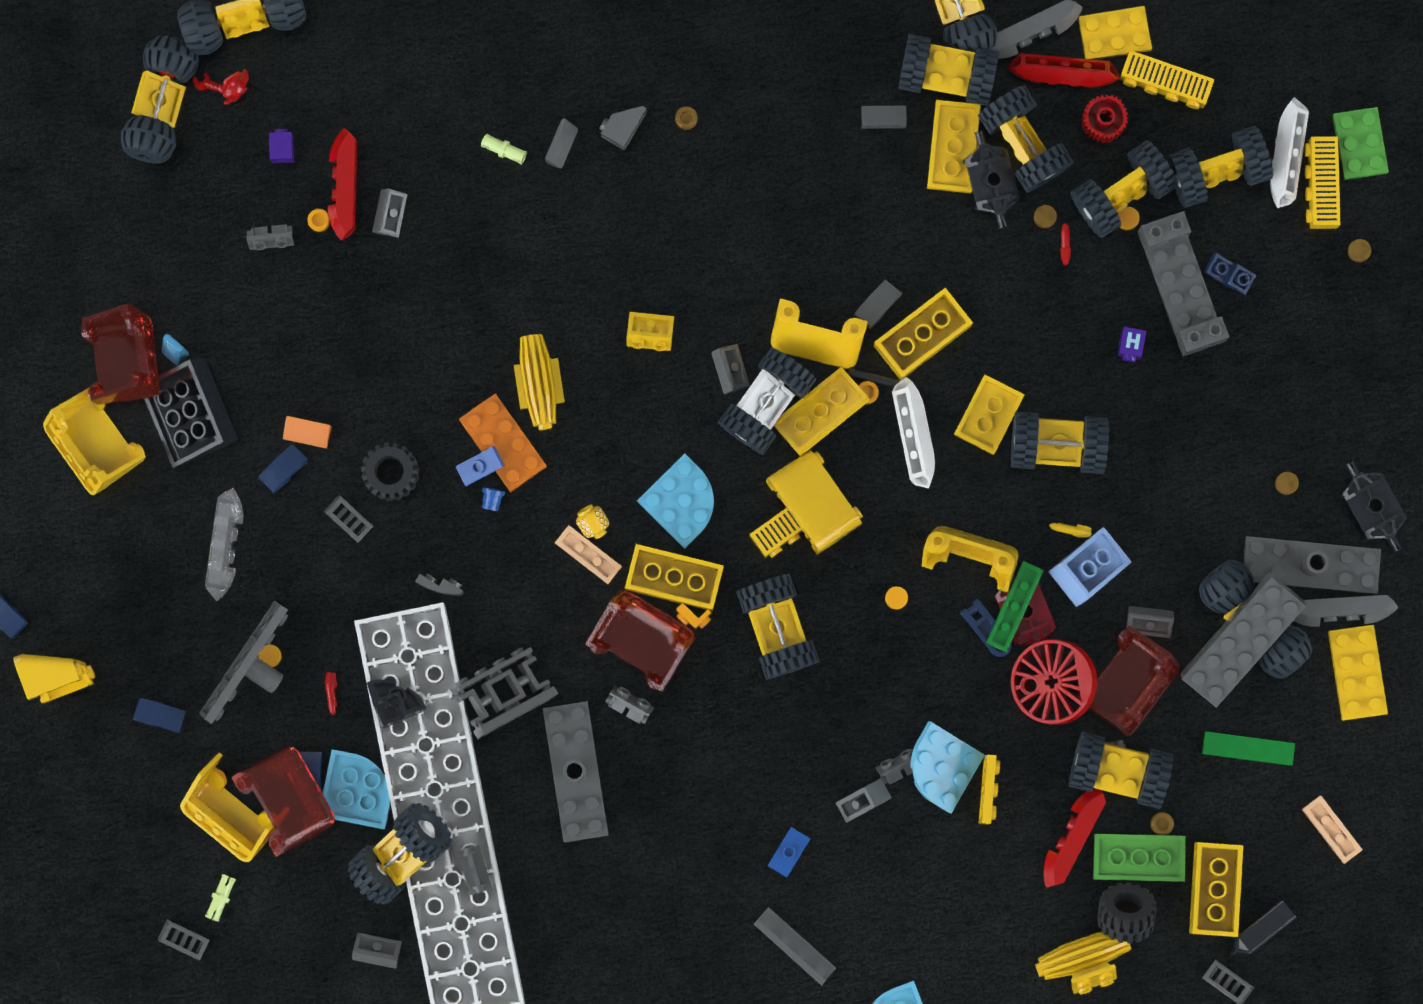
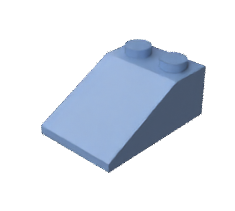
M1103 527L1048 572L1077 607L1093 596L1127 567L1131 561Z

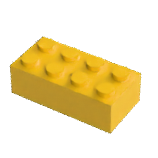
M944 288L876 340L873 346L897 377L902 380L969 329L973 322L948 290Z
M636 544L625 590L713 611L724 566Z
M1194 843L1190 934L1238 937L1243 860L1242 845Z

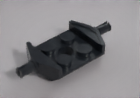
M984 130L974 132L978 145L977 149L962 161L963 164L966 163L976 202L975 210L994 213L1000 229L1008 227L1004 213L1020 198L1007 149L991 146L989 143L986 144ZM991 173H995L998 176V183L995 186L988 182V176Z
M1354 460L1346 464L1345 466L1348 468L1352 480L1341 496L1345 498L1366 536L1365 539H1386L1394 552L1400 550L1403 547L1396 537V532L1403 525L1407 517L1382 473H1360ZM1373 499L1381 503V509L1378 512L1370 509L1369 504Z

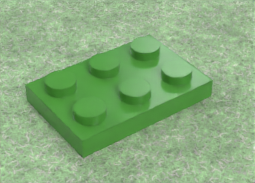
M1378 107L1333 114L1343 180L1387 174L1389 171Z

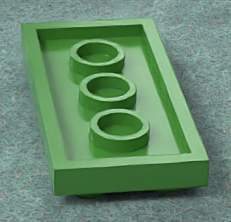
M1094 834L1093 879L1185 882V836Z

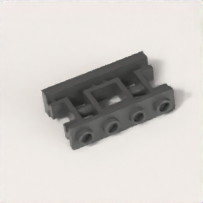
M531 647L525 651L523 648H520L511 653L512 657L505 660L503 657L493 663V668L487 670L484 667L474 673V678L468 680L465 677L455 683L457 687L451 692L453 696L456 695L458 697V703L468 698L479 716L470 722L476 729L473 732L477 739L544 704L558 694L554 686L550 687L549 680L538 684L528 666L537 660L531 654L533 652ZM521 659L525 660L518 665L523 676L516 679L511 669L502 673V669ZM487 678L488 681L481 685L486 696L479 699L474 689L465 693V689ZM505 678L516 697L502 704L491 685ZM528 683L533 693L540 689L542 690V693L520 704L519 701L526 697L521 686ZM491 703L496 713L505 709V713L485 724L482 723L483 720L489 717L484 706Z

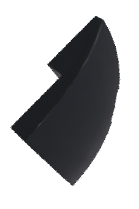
M391 680L367 682L371 700L382 729L426 710L422 699L409 687L405 690L395 686L396 682Z

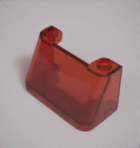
M126 303L83 318L81 333L85 340L94 345L98 382L92 383L88 390L91 402L101 405L147 399L159 395L160 387L153 328L148 315Z
M619 590L609 602L585 645L589 646L591 651L596 654L607 653L608 651L613 652L645 672L648 686L662 692L696 636L689 628L634 594L625 590Z
M1130 625L1119 634L1118 646L1120 650L1098 678L1095 698L1089 707L1091 711L1127 737L1138 728L1180 669V664L1169 651ZM1078 690L1076 696L1081 699L1080 690Z
M287 747L232 777L240 792L248 794L254 791L274 826L275 831L269 835L268 840L276 857L313 839L334 824L335 816L300 753L294 747Z

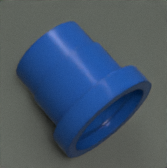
M483 487L482 508L498 511L505 491Z

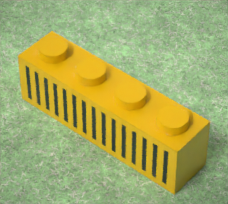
M1131 50L1127 55L1121 72V79H1119L1126 86L1145 88V92L1152 95H1157V93L1165 95V98L1172 102L1180 100L1187 103L1186 106L1192 109L1204 108L1214 82L1212 78Z
M1311 137L1304 146L1305 157H1308V165L1305 166V178L1309 179V187H1306L1305 197L1306 201H1309L1310 208L1306 210V222L1310 223V229H1337L1340 226L1338 137Z
M786 508L749 536L765 558L769 555L773 558L782 551L780 547L788 542L791 545L800 538L799 533L803 530Z

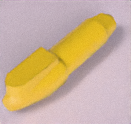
M1051 523L1049 525L1051 529L1076 537H1091L1092 528L1083 525L1071 526L1063 523Z

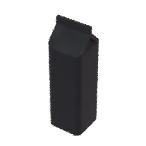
M1279 900L1239 932L1238 937H1234L1233 951L1230 952V955L1235 953L1252 954L1296 919V916L1283 900Z

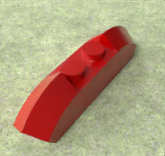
M1021 53L1013 59L1007 68L1017 77L1039 84L1044 82L1051 85L1067 84L1074 87L1094 88L1105 86L1121 79L1115 66L1110 61Z
M345 128L336 137L329 156V162L336 163L337 166H333L332 173L333 180H336V188H332V202H336V204L328 206V215L333 230L341 240L347 238L355 231L357 141Z
M1093 788L1092 792H1085L1070 809L1077 815L1070 818L1066 826L1069 829L1067 835L1060 837L1055 847L1059 849L1058 852L1055 853L1049 850L1045 859L1044 882L1046 888L1065 882L1106 803L1102 790Z

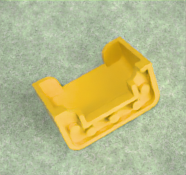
M780 299L771 335V345L773 348L788 355L838 368L849 369L856 365L868 321L851 318L845 322L842 333L798 322L800 312L798 306L792 301Z
M95 385L51 409L43 423L46 434L91 495H95L108 487L146 458L143 448L133 442L128 444L103 409L106 397Z
M810 450L767 478L766 483L772 491L778 492L777 497L781 499L805 533V537L807 539L810 538L811 547L818 555L862 524L860 519L863 516L856 506L851 507L822 465L824 460L817 451L813 453Z
M939 526L930 533L923 549L922 567L933 569L937 562L947 563L949 553H953L992 565L990 576L995 577L997 580V589L1004 592L1009 591L1019 556L1014 547L947 526Z
M29 654L13 657L28 700L40 695L41 703H46L94 684L92 680L95 678L94 671L91 665L87 666L85 662L72 658Z

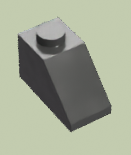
M641 106L614 113L609 119L605 118L600 127L602 131L601 137L625 151L647 113L646 108Z
M880 778L836 802V805L847 823L891 799V796Z

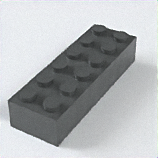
M1269 572L1180 673L1182 680L1217 708L1306 607L1304 600Z

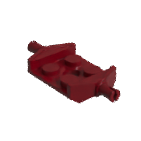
M1014 573V575H1013V578H1012V581H1011V584H1010V588H1011V586H1012V584H1013V582H1014V579H1015V577H1016V576H1015V573ZM1039 583L1028 604L1032 609V614L1028 618L1022 617L1013 637L1012 643L1015 645L1031 646L1037 642L1044 641L1056 628ZM1000 590L994 596L1000 610L1009 591L1004 592ZM1044 646L1039 647L1037 650L1040 655H1043L1042 658H1046Z

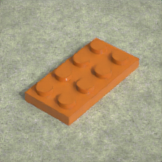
M496 394L459 418L481 452L493 446L496 447L505 465L497 470L496 473L510 493L547 467Z

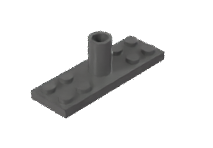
M1246 536L1243 564L1252 573L1254 583H1260L1270 572L1286 586L1378 594L1381 549ZM1311 558L1318 562V570L1311 567Z
M276 601L272 603L199 712L205 720L212 724L214 720L218 721L224 713V705L227 701L231 702L237 693L235 689L244 676L270 693L278 687L283 674L257 656L264 645H269L275 637L273 632L278 625L282 626L286 621L288 609Z
M588 701L543 708L563 842L609 836ZM574 764L582 768V774L578 775L577 779L569 777L570 771L568 769Z

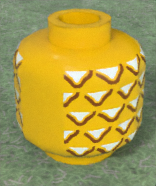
M591 504L577 513L576 524L585 537L598 539L607 533L605 529L609 525V520L601 507H593Z

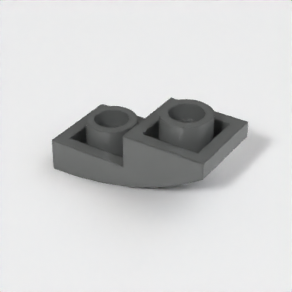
M885 279L859 307L854 316L868 321L867 327L872 329L901 298L902 293Z
M419 574L415 581L424 588L440 594L462 596L464 593L460 589L462 585L452 578L449 581L443 579L439 586L436 585L438 580L429 574H426L425 577Z

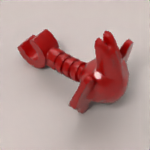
M246 69L243 70L242 74L237 71L224 79V84L211 81L207 73L204 74L205 80L202 82H198L197 78L193 77L196 89H210L222 93L227 98L224 101L226 105L236 102L247 90L245 86L249 79Z

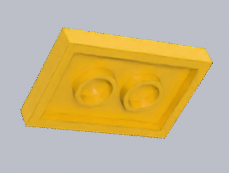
M1145 6L1078 17L1085 59L1097 60L1128 55L1130 50L1137 53L1152 50Z
M984 375L954 435L994 455L1024 394Z
M996 755L984 756L979 824H991V820L996 818V806H992L993 797H997L998 783H994L995 775L999 774L1000 761L996 760Z

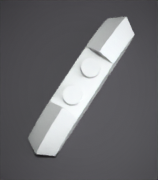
M1295 97L1287 105L1281 116L1275 141L1276 146L1272 161L1273 178L1270 180V186L1277 208L1290 205L1296 199L1309 111Z
M905 377L894 386L892 395L910 480L915 485L929 488L934 474L935 458L926 412L918 389L910 379Z

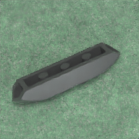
M1071 0L1062 1L998 32L996 44L990 50L999 51L998 59L1015 56L1018 54V46L1024 48L1030 45L1032 39L1038 36L1040 39L1052 34L1051 30H1054L1058 35L1067 30L1076 21L1083 7Z
M1388 595L1304 600L1306 607L1294 619V622L1305 626L1320 627L1321 618H1324V622H1336L1337 617H1346V621L1360 620V616H1362L1364 623L1369 624L1388 617L1396 611L1398 606Z

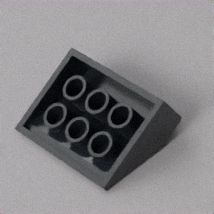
M205 358L189 359L139 386L172 468L217 451L238 440Z

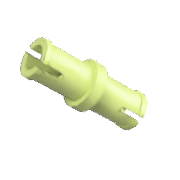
M489 134L484 136L481 147L498 153L499 157H507L521 165L527 155V151L510 145L509 141L505 140L503 142Z
M222 874L217 890L211 896L213 900L205 917L211 919L214 914L212 920L219 922L224 906L230 900L228 896L236 879L230 877L228 880L229 876Z

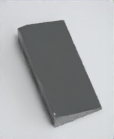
M861 106L862 129L906 128V106Z
M561 119L545 157L547 164L560 169L564 165L578 132V128L566 119Z
M391 189L381 190L372 230L373 233L399 237L408 194Z
M738 344L718 348L712 352L724 394L750 387Z
M1129 606L1126 633L1171 638L1174 612Z
M358 932L352 952V959L389 968H397L402 941Z

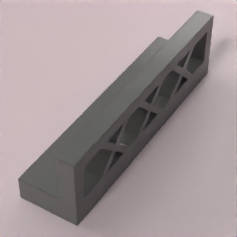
M769 907L754 923L759 930L820 985H823L836 969L834 965Z

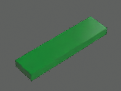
M1025 561L1022 562L986 644L1003 652L1008 651L1044 570Z
M1205 731L1202 754L1293 766L1295 743Z

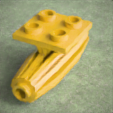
M542 334L523 336L520 338V364L514 365L520 409L528 408L533 425L538 427L539 430H548L552 428V424L556 423V404L565 403L558 358L550 359Z
M1098 932L1057 947L1039 957V963L1035 964L1039 977L1044 976L1045 980L1073 975L1071 979L1073 993L1079 992L1082 995L1092 991V988L1101 985V987H1105L1114 983L1113 980L1117 979L1116 967L1108 962L1131 950V946L1125 941L1119 943L1116 939L1111 940L1109 935Z

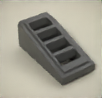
M337 496L324 511L357 543L373 527L341 496ZM342 504L344 507L335 516L333 512ZM349 510L351 513L342 522L340 518ZM354 516L357 517L358 519L351 525L350 528H348L346 525L354 518ZM362 522L364 526L355 534L353 531Z
M168 919L157 939L159 942L197 960L201 959L210 941ZM173 927L175 931L169 941L166 938ZM181 931L184 934L179 944L177 945L175 944V941ZM190 935L192 939L186 949L183 946ZM198 939L201 942L196 952L194 953L192 952V948L196 940Z
M1217 960L1212 963L1202 977L1237 1004H1243L1254 989L1253 986ZM1218 968H1220L1222 970L1221 973L1216 978V980L1213 981L1211 978L1216 973ZM1227 973L1229 978L1223 986H1220L1219 983ZM1235 979L1237 983L1230 992L1227 991V988ZM1240 986H1245V988L1240 993L1238 998L1235 997L1234 995L1238 991Z

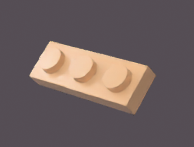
M569 525L555 542L556 545L607 584L612 581L622 568L620 564Z
M1321 795L1302 809L1343 864L1362 851V848Z

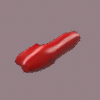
M1064 223L1061 229L1060 254L1063 265H1068L1071 256L1070 230L1067 223Z
M327 672L325 676V690L330 713L335 715V707H337L335 692L337 688L335 672Z

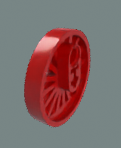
M1061 639L1040 641L1024 650L1015 662L1011 675L1012 694L1019 708L1030 718L1049 725L1066 724L1082 716L1092 704L1097 690L1096 670L1088 654L1076 644ZM1051 644H1058L1055 662L1053 663ZM1041 646L1045 647L1047 665L1037 650ZM1064 647H1069L1072 650L1061 665ZM1031 653L1035 656L1042 670L1027 659ZM1075 657V663H1076V665H1074V666H1072L1071 668H1069L1068 670H1066V668L1068 667V665L1071 663V661H1072L1073 658ZM1023 663L1038 674L1033 675L1021 672ZM1077 670V676L1067 677ZM1019 676H1022L1024 678L1021 680L1019 686ZM1031 680H1035L1037 688L1033 692L1029 689ZM1058 680V683L1054 685H1046V681ZM1078 680L1079 685L1070 684L1068 682ZM1067 687L1080 690L1081 699L1068 690ZM1019 690H1021L1027 696L1022 698ZM1064 693L1081 705L1076 711L1073 710ZM1039 696L1032 708L1029 709L1025 703ZM1046 699L1043 715L1039 717L1035 713ZM1052 700L1056 720H1048ZM1060 700L1062 701L1063 705L1065 706L1066 710L1070 715L1063 719L1060 707Z

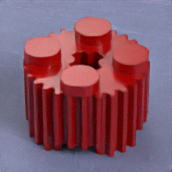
M1101 95L1100 98L1097 96L1096 99L1093 98L1092 101H1089L1081 119L1083 121L1082 128L1085 134H1089V138L1093 137V141L1096 139L1097 142L1101 141L1102 143L1112 142L1118 136H1121L1126 128L1128 112H1126V108H1123L1122 100H1117V96L1113 98V95H1106L1105 97ZM1107 115L1110 122H1103L1100 117Z

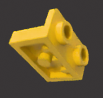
M630 312L626 345L636 349L646 348L657 351H670L674 316Z

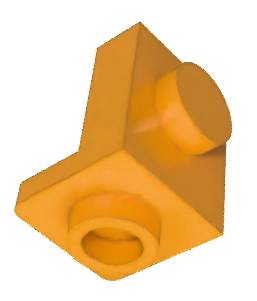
M683 603L676 609L679 613L676 617L685 626L689 623L694 629L698 626L702 629L711 620L708 617L711 614L709 610L698 619Z

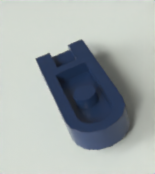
M977 598L969 608H964L959 612L994 656L1004 657L1011 651L1012 643L1007 652L986 644L995 620ZM979 612L982 617L975 621L972 616Z

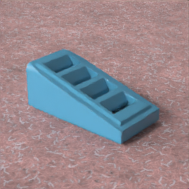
M169 334L163 337V355L176 366L180 365L189 356V352Z

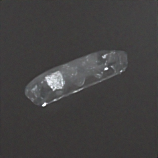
M234 488L224 492L217 499L205 582L206 589L216 601L227 592L236 573V568L229 567V563L233 564L235 550L231 549L232 542L237 540L238 528H235V524H243V510Z

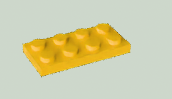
M936 100L927 189L972 193L966 163L963 164L962 160L976 149L977 141L974 132H978L979 104Z
M840 367L805 395L804 398L784 412L773 426L798 455L802 456L870 400L846 371Z
M1374 625L1328 631L1342 721L1388 714Z

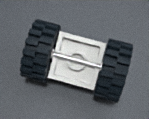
M773 347L769 349L759 363L758 367L762 371L737 406L730 404L718 421V424L729 434L764 455L776 438L771 428L795 394L798 397L804 398L816 381L814 375L806 368H803L801 364Z

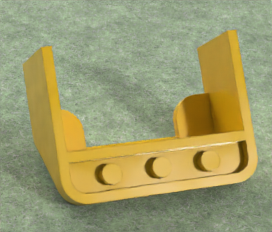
M218 753L199 772L181 802L180 807L189 819L243 862H249L277 830L289 809L285 807L278 816L269 811H262L259 816L224 788L227 784L226 776L223 771L216 768L223 755Z

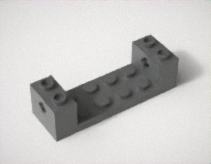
M1184 211L1142 225L1138 230L1182 356L1224 343L1229 338L1222 316L1217 318L1188 236L1191 230Z

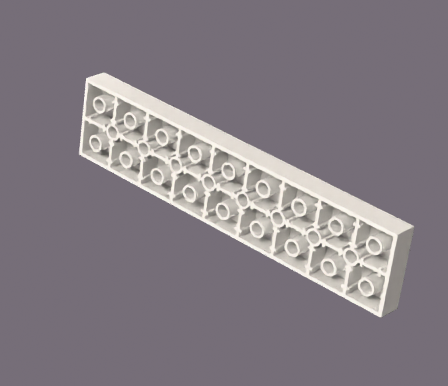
M438 603L356 620L354 622L366 682L373 680L395 681V686L405 690L409 687L417 693L426 706V710L382 729L369 693L393 818L395 820L411 804L421 803L422 806L427 805L430 811L434 810L437 817L441 816L443 824L448 826L447 831L451 832V846L435 861L424 863L406 880L430 1004H525L465 701L463 700L458 703V697L456 695L453 696L451 692L457 687L455 683L460 681L446 606L444 603ZM479 845L492 889L470 895L457 851Z

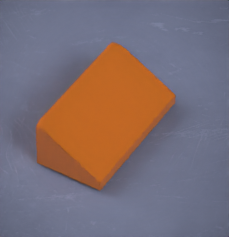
M286 416L283 439L327 449L332 427L323 423Z

